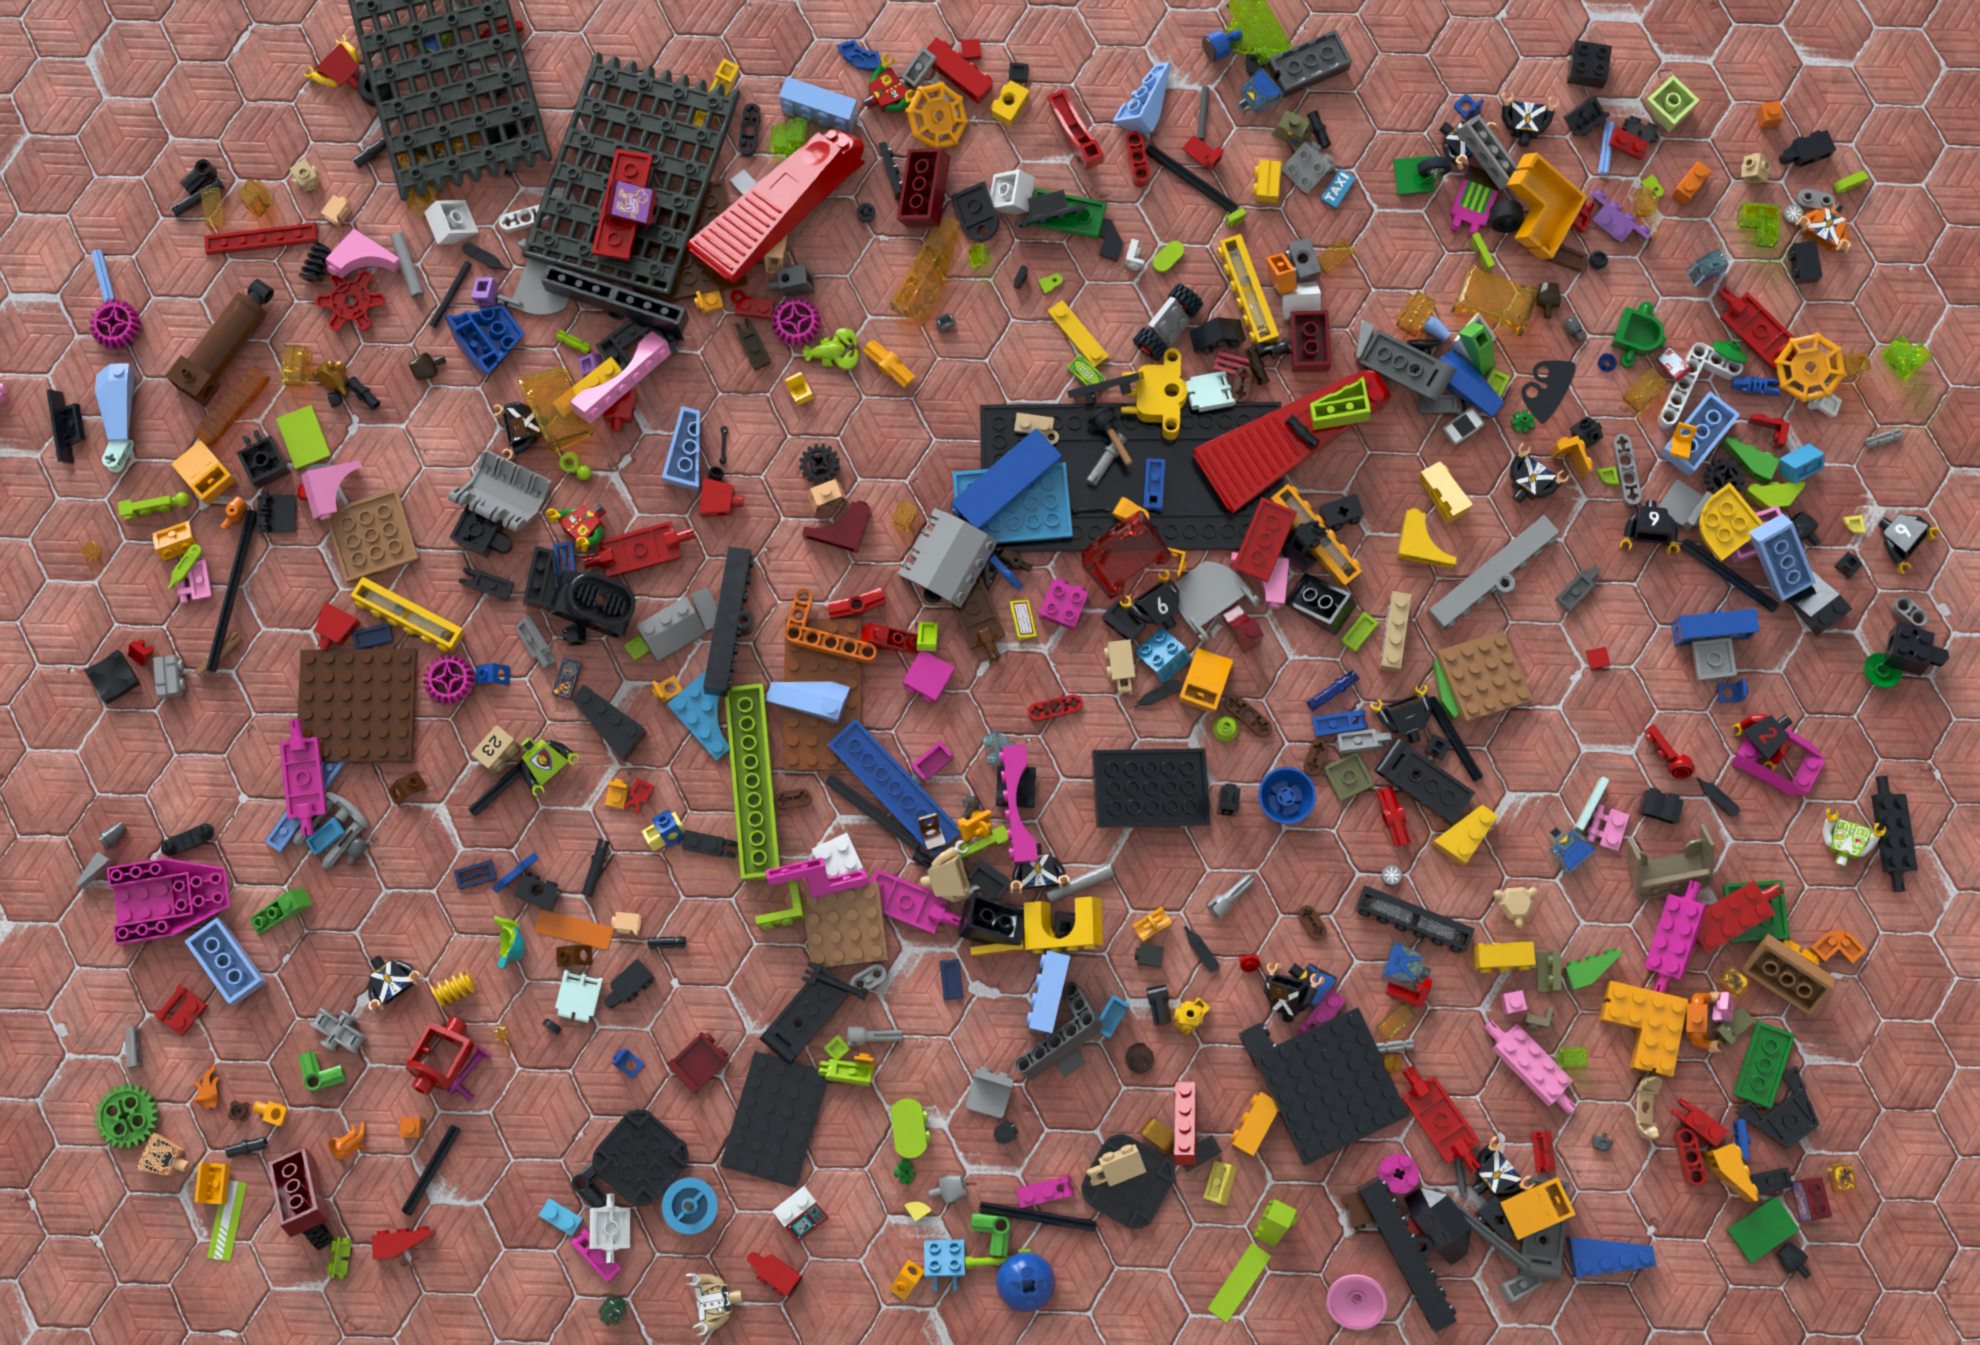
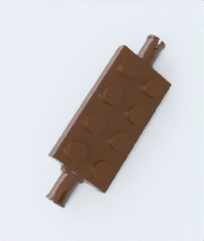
M979 574L961 608L952 603L951 605L970 650L984 646L989 661L994 660L993 653L996 659L1001 657L994 641L1006 636L981 574Z

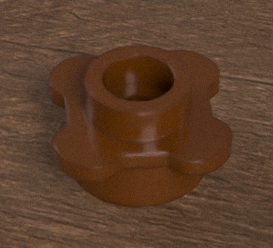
M232 1101L228 1118L230 1120L240 1119L241 1122L248 1119L247 1110L250 1108L249 1103Z

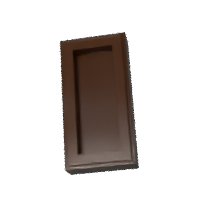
M1560 245L1554 258L1546 259V261L1581 273L1588 254Z

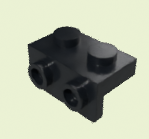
M1592 96L1563 117L1573 135L1585 136L1591 132V128L1594 126H1600L1605 123L1606 118L1610 114L1609 112H1604L1596 96Z

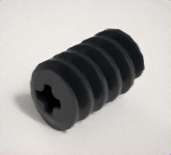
M314 241L313 244L315 246L310 248L312 253H308L307 257L309 259L304 261L306 266L301 268L303 273L298 275L303 280L313 284L316 281L322 282L319 275H325L326 273L321 269H327L325 264L326 258L332 253L329 247Z

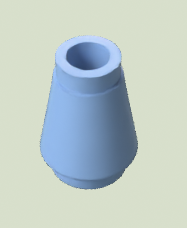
M1432 315L1422 326L1425 329L1424 332L1445 341L1451 334L1442 322Z

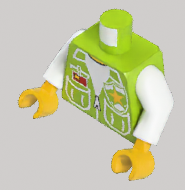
M1830 808L1826 809L1827 818L1825 819L1822 834L1825 844L1829 846V851L1837 854L1834 864L1846 867L1848 858L1857 859L1858 857L1865 856L1875 847L1880 836H1883L1886 832V826L1882 831L1876 829L1879 823L1874 825V832H1872L1870 828L1839 819L1837 809L1834 815H1829Z

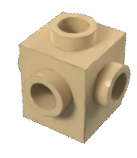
M1760 153L1744 156L1741 178L1749 184L1767 182L1770 161Z
M305 159L289 168L295 177L292 180L298 189L302 187L305 192L311 191L321 183L317 177L320 173L314 165L310 167Z

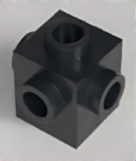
M1588 416L1569 428L1573 437L1578 435L1579 439L1583 440L1586 449L1604 438L1599 421L1593 420Z

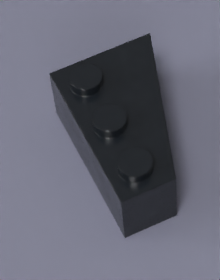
M535 546L523 605L548 611L558 585L555 553L552 549Z

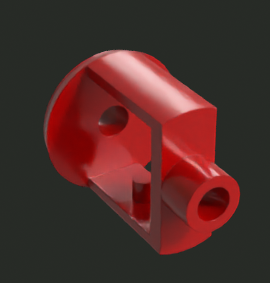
M450 1017L444 1028L432 1022L428 1023L406 1064V1070L415 1077L411 1085L414 1090L429 1096L433 1087L447 1091L453 1086L475 1046L471 1039L462 1036L467 1028L464 1022ZM434 1035L462 1047L446 1076L419 1062L423 1054H430L431 1048L428 1045Z

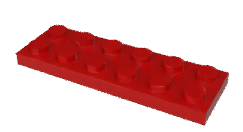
M616 149L593 244V255L630 261L638 225L612 218L611 221L603 220L609 186L612 180L616 179L647 188L653 155Z

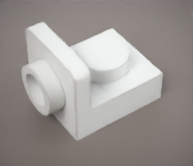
M1131 239L1125 265L1132 270H1143L1145 261L1137 259L1141 248L1138 247L1139 240Z
M1832 394L1830 398L1810 400L1808 408L1819 409L1829 417H1836L1842 400Z

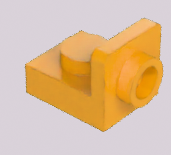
M719 290L700 294V291L696 292L698 298H694L697 309L701 308L702 314L724 309Z
M614 779V782H608L609 789L605 806L625 810L630 789L625 784L626 781Z

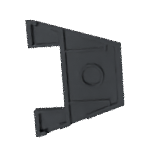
M1797 1066L1792 1067L1782 1075L1783 1081L1793 1094L1764 1117H1762L1751 1101H1748L1735 1111L1736 1115L1745 1119V1121L1786 1149L1791 1148L1819 1126Z

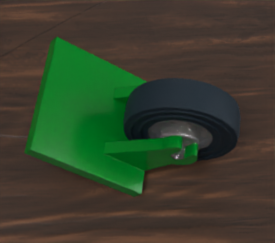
M1439 155L1393 159L1397 195L1434 192V183L1452 170L1450 159L1439 157Z

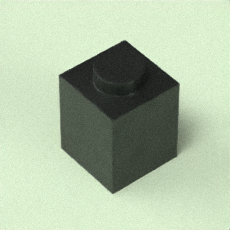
M1140 944L1139 948L1135 949L1134 960H1138L1137 965L1161 968L1164 947Z

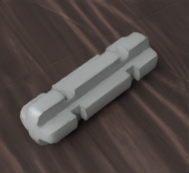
M1900 428L1868 437L1865 440V444L1870 449L1876 445L1879 446L1892 442V440L1901 439L1903 433Z
M1408 1039L1404 1042L1399 1040L1386 1042V1044L1384 1042L1376 1044L1380 1054L1404 1051V1049L1408 1051L1415 1048L1413 1039Z

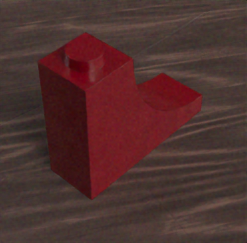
M852 501L845 515L835 523L820 528L804 526L803 538L858 553L871 508L866 502L857 501L856 503Z
M1237 602L1220 614L1243 653L1261 644L1264 637L1262 630L1256 620L1249 618Z

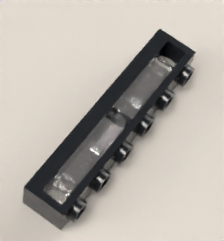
M1366 885L1362 887L1354 908L1358 910L1359 915L1376 917V921L1385 925L1391 923L1399 931L1405 932L1408 930L1413 932V936L1417 938H1429L1432 940L1431 943L1441 947L1443 944L1449 946V950L1458 954L1467 951L1475 930L1472 927Z

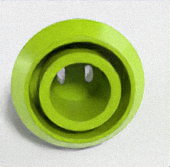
M1221 716L1214 721L1212 730L1218 740L1228 742L1237 736L1239 726L1234 718Z

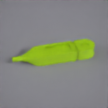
M191 545L187 553L182 557L172 572L171 584L168 589L171 590L173 585L183 581L191 571L197 559L203 553L199 545Z

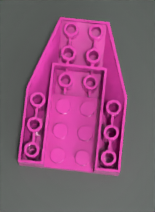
M163 858L107 868L108 885L114 889L117 925H113L115 945L121 947L174 936L231 907L227 871L223 867Z

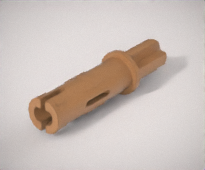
M233 631L224 640L219 661L243 639L237 632ZM207 655L205 656L206 659L194 670L200 678H203L209 672L206 670L209 659Z

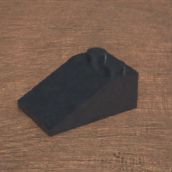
M1812 571L1816 583L1786 600L1812 632L1818 636L1851 611L1852 608L1836 590Z
M1306 572L1285 600L1287 606L1334 635H1337L1357 606L1352 594Z
M972 893L964 903L958 936L980 943L1020 946L1024 929V910Z

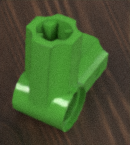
M315 1051L298 1056L304 1077V1085L311 1092L317 1093L325 1088L346 1082L341 1065L321 1071ZM314 1078H318V1085L316 1087H311V1080Z
M973 1213L971 1231L992 1233L990 1255L1007 1257L1011 1228L1010 1220L1004 1216ZM1002 1219L1007 1223V1228L1004 1231L997 1229L996 1224L998 1220Z

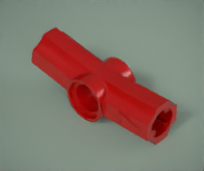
M880 587L860 596L856 595L849 599L827 602L830 619H836L852 615L861 616L864 612L887 604ZM855 602H860L862 607L855 610L852 608V605Z
M1393 787L1377 791L1376 794L1383 811V821L1385 826L1389 828L1394 847L1411 843L1405 823L1407 821L1402 806H1399Z

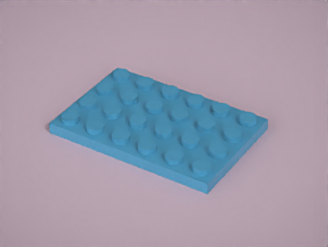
M1066 462L1058 463L981 531L998 541L997 544L1073 538ZM988 469L952 472L954 498Z

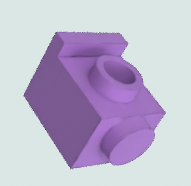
M492 277L476 278L471 298L479 307L496 306L495 300L499 289L498 283Z

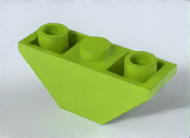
M1787 481L1786 484L1771 482L1767 486L1752 484L1744 491V496L1762 510L1779 506L1780 511L1790 506L1804 488L1805 482H1797L1796 484L1791 481Z

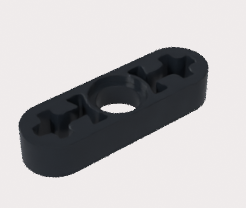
M754 103L747 104L743 110L738 147L741 155L745 157L752 156L756 151L761 113L759 106ZM754 109L755 113L753 114V121H750V115L748 112H751V110ZM747 126H752L755 128V131L752 134H746L744 132ZM746 139L749 140V145L751 147L748 149V151H745L744 149L747 143Z

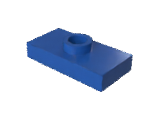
M1745 1119L1733 1120L1735 1144L1740 1147L1743 1154L1741 1159H1750L1748 1145L1751 1144V1139L1746 1131Z

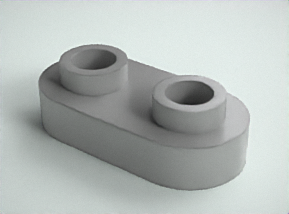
M1803 189L1798 193L1796 203L1799 207L1807 210L1821 211L1824 207L1831 210L1835 204V199L1826 192ZM1805 195L1809 196L1810 200H1807ZM1823 199H1826L1828 203H1824Z
M874 964L853 976L850 985L857 987V982L862 981L864 982L863 987L871 990L885 981L887 977L886 969L880 964ZM875 971H879L881 973V976L879 978H875L873 976Z

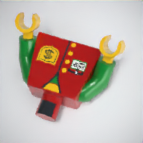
M884 54L881 58L882 63L879 64L869 81L868 90L870 96L865 98L863 102L868 110L877 105L881 112L900 113L909 106L913 99L912 95L916 91H906L892 68H888V65L895 63V59L891 58L888 62L887 58L890 54Z
M599 504L592 511L585 505H581L580 507L563 511L548 509L546 517H550L549 522L551 524L559 520L558 523L562 529L576 542V547L581 546V550L587 552L590 547L601 542L605 527L600 518L607 512Z

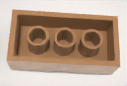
M1770 934L1764 937L1746 959L1743 968L1744 973L1809 1016L1833 989L1835 981L1834 976Z

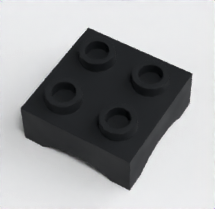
M119 650L114 651L104 660L84 670L98 691L100 698L106 704L113 702L141 684L123 653Z
M997 766L996 806L1008 807V802H1004L1003 790H1007L1006 783H1002L1001 771H1005L1004 766ZM1027 767L1021 776L1016 793L1017 807H1035L1036 767Z

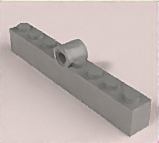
M1543 515L1430 608L1427 612L1428 616L1441 630L1446 627L1450 629L1457 623L1456 618L1460 615L1462 617L1466 616L1471 611L1470 607L1473 604L1478 606L1486 599L1484 595L1489 591L1491 594L1495 592L1499 596L1508 595L1515 586L1513 578L1515 574L1513 571L1517 568L1520 570L1529 563L1527 560L1531 556L1536 558L1543 552L1541 549L1543 546L1553 544L1557 540L1555 536L1559 533L1558 529ZM1500 582L1506 583L1507 587H1502Z

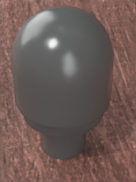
M1568 317L1564 321V328L1569 335L1575 336L1578 341H1582L1585 338L1581 332L1583 330L1582 325L1575 317Z
M355 838L348 848L350 855L347 862L354 865L357 857L360 858L363 855L367 846L364 839Z

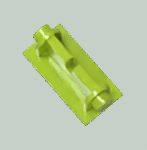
M334 1237V1241L330 1243L329 1252L332 1253V1256L326 1268V1273H329L328 1277L334 1278V1275L337 1274L336 1278L344 1279V1276L347 1275L349 1261L341 1259L342 1256H350L352 1244L350 1243V1238H342L341 1242L339 1237Z

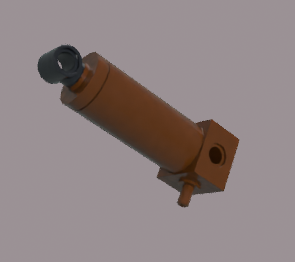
M255 279L250 284L247 291L248 295L240 292L236 293L189 357L186 359L181 355L165 375L177 389L204 407L208 405L221 386L217 382L219 377L267 315V312L262 308V304L265 305L271 300L274 295V289L259 279Z

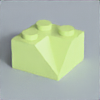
M1672 75L1646 101L1655 120L1670 132L1695 109L1700 100Z

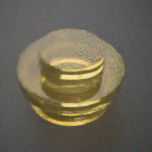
M88 541L82 546L81 552L84 558L95 560L101 554V547L94 541Z
M497 1024L495 1025L496 1029H493L495 1041L499 1040L500 1044H502L505 1040H508L507 1032L504 1025L499 1026Z
M1390 1054L1385 1057L1384 1066L1389 1074H1396L1401 1069V1061L1398 1056Z

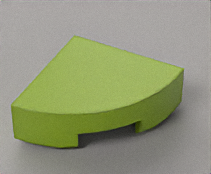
M1616 466L1596 470L1598 478L1603 483L1609 486L1619 485Z

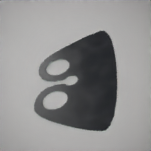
M1551 360L1542 361L1535 365L1533 369L1534 378L1541 383H1546L1547 388L1543 389L1539 384L1529 382L1524 385L1521 394L1528 409L1540 423L1546 422L1560 404L1572 381L1576 367L1575 363ZM1539 367H1546L1549 370V375L1545 378L1539 377L1537 374ZM1530 386L1538 390V394L1534 398H1530L1526 394V389Z

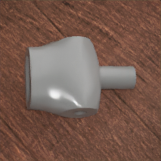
M949 1175L939 1178V1188L931 1189L928 1192L930 1198L942 1195L944 1201L950 1203L966 1196L967 1188L962 1175Z

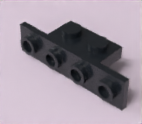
M1062 189L1027 198L1032 217L1014 221L1015 226L1019 225V228L1030 226V222L1037 221V223L1047 222L1048 217L1055 216L1056 219L1066 217L1068 212L1073 211L1074 214L1085 212L1084 208H1088L1087 203L1068 207L1065 192Z
M48 389L46 391L57 461L73 464L74 459L71 445L85 440L80 404L73 403L65 406L63 392Z

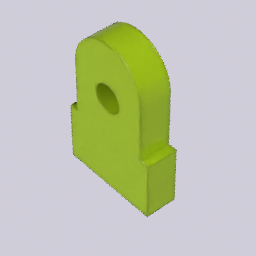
M1653 174L1640 183L1654 198H1660L1664 193L1663 188Z
M1055 273L1047 278L1044 277L1038 280V283L1044 294H1047L1062 284L1063 277Z

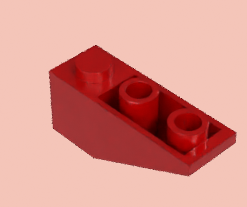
M875 623L863 625L861 641L871 643L879 649L919 654L920 652L917 650L918 634Z
M429 1226L417 1227V1231L409 1232V1228L397 1229V1233L389 1234V1230L377 1231V1235H371L373 1260L397 1258L434 1235L435 1230H429Z

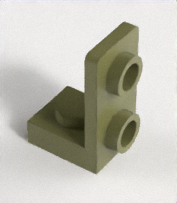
M1739 1007L1733 1013V1022H1722L1712 1032L1724 1046H1728L1736 1041L1735 1038L1754 1022V1019L1743 1007Z

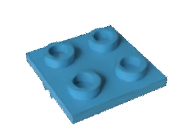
M964 1239L925 1240V1278L933 1277V1292H937V1276H953V1292H957V1277H965Z

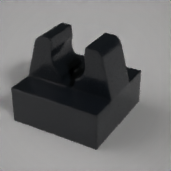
M1848 551L1834 567L1849 579L1863 563Z
M1433 734L1424 752L1442 761L1451 742Z

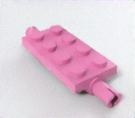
M1493 1020L1483 1028L1496 1040V1045L1492 1050L1548 1107L1556 1102L1567 1114H1570L1577 1105L1564 1094V1090L1573 1080L1517 1023L1508 1032H1503Z

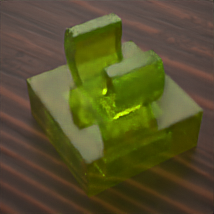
M977 243L968 250L970 265L973 268H978L982 264H987L991 261V258H986V254L990 252V249L985 248L983 243Z

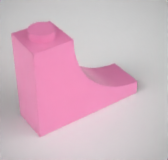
M355 229L326 258L327 270L332 275H337L340 278L362 267H382L394 273L400 268L397 256Z
M360 460L309 470L301 475L313 519L327 520L332 518V514L337 512L336 493L338 487L346 475L362 468Z
M1232 552L1230 564H1234L1238 553ZM1278 557L1268 583L1257 579L1263 591L1264 605H1268V608L1280 609L1285 604L1289 566L1288 558Z

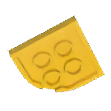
M1730 482L1710 497L1703 506L1699 519L1702 539L1720 562L1751 539L1750 531L1764 524Z

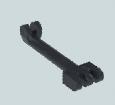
M808 962L807 966L814 968V971L806 969L804 973L810 975L811 978L802 977V981L815 985L816 980L858 996V999L866 1000L869 989L864 987L859 989L820 973L821 966Z

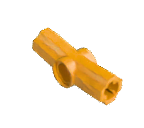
M875 340L867 343L863 353L874 361L885 375H890L904 389L914 380L915 375L902 364L900 358L892 351L888 352Z

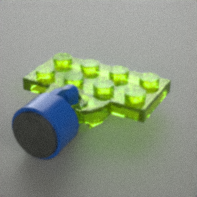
M1231 0L1227 2L1226 6L1234 19L1228 25L1226 35L1221 30H1217L1205 35L1202 39L1204 52L1208 59L1213 62L1229 56L1230 50L1234 49L1238 51V54L1253 52L1257 61L1262 66L1268 64L1270 57L1293 48L1266 0Z

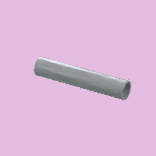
M402 232L394 233L391 235V240L396 255L399 258L411 298H419L424 295L405 237Z
M1107 864L1070 880V887L1068 883H1063V889H1060L1058 885L1046 890L1045 893L1049 902L1053 903L1114 877V873L1110 864Z

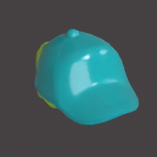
M494 916L495 923L502 928L499 938L501 945L499 954L501 957L498 961V967L505 969L509 961L522 959L526 951V942L519 933L520 929L517 922Z

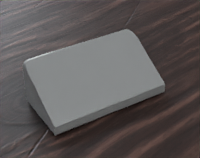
M130 1026L124 1030L126 1067H141L139 1027Z

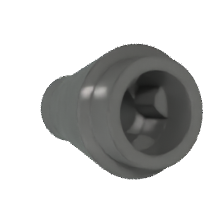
M119 821L114 826L99 833L100 836L97 839L104 847L109 849L115 846L124 832L127 831V828Z

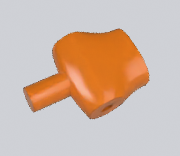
M238 496L232 499L225 509L227 517L219 527L226 531L232 523H239L244 511L248 507L247 503Z

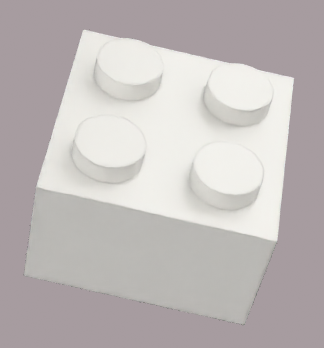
M847 833L812 848L816 859L823 858L828 878L863 870V866Z

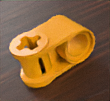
M1124 497L1120 499L1112 513L1117 519L1137 529H1144L1149 524L1148 512ZM1144 516V520L1137 521V517Z

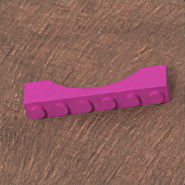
M1026 744L1002 746L1003 752H999L1000 764L1004 763L1005 771H1001L1002 783H1006L1007 790H1003L1004 802H1008L1009 809L1005 810L1006 821H1010L1011 829H1007L1008 841L1012 840L1013 848H1009L1010 860H1014V864L1038 862L1036 840L1022 824L1016 805L1018 784L1028 766Z

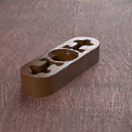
M1231 694L1226 698L1225 708L1257 736L1267 737L1271 733L1272 724L1239 695ZM1236 699V700L1238 701V702H1237V705H1238L1240 708L1242 707V705L1245 706V707L1241 710L1240 714L1236 713V712H1238V710H1239L1236 706H1233V707H1230V706H1229V705H1230V701H1229V700L1234 701V700ZM1245 711L1253 713L1254 718L1251 721H1246L1243 718ZM1257 717L1260 719L1258 720L1260 725H1267V732H1260V727L1257 724L1254 727L1251 725L1256 721Z

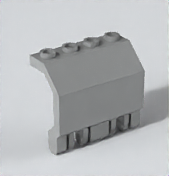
M485 449L481 453L477 469L470 481L461 488L455 487L450 492L448 500L458 503L460 506L468 504L470 511H474L489 520L492 519L493 522L502 520L504 527L518 532L536 518L548 496L552 481Z
M934 508L931 516L935 519L929 517L927 520L929 524L935 526L932 532L928 529H922L921 532L929 537L919 534L912 547L918 553L911 550L909 552V555L916 559L913 565L904 561L903 566L910 569V571L901 567L898 575L936 593L961 608L998 541L969 523Z

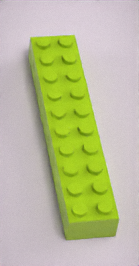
M763 684L734 686L732 691H728V697H725L742 881L766 879L765 870L781 867L766 698Z

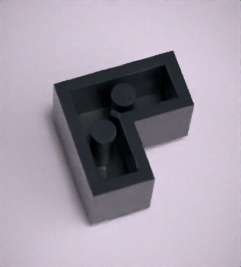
M1216 317L1189 331L1194 352L1203 353V355L1213 353V350L1216 348L1228 347L1229 349L1239 347L1240 343L1246 341L1240 319Z

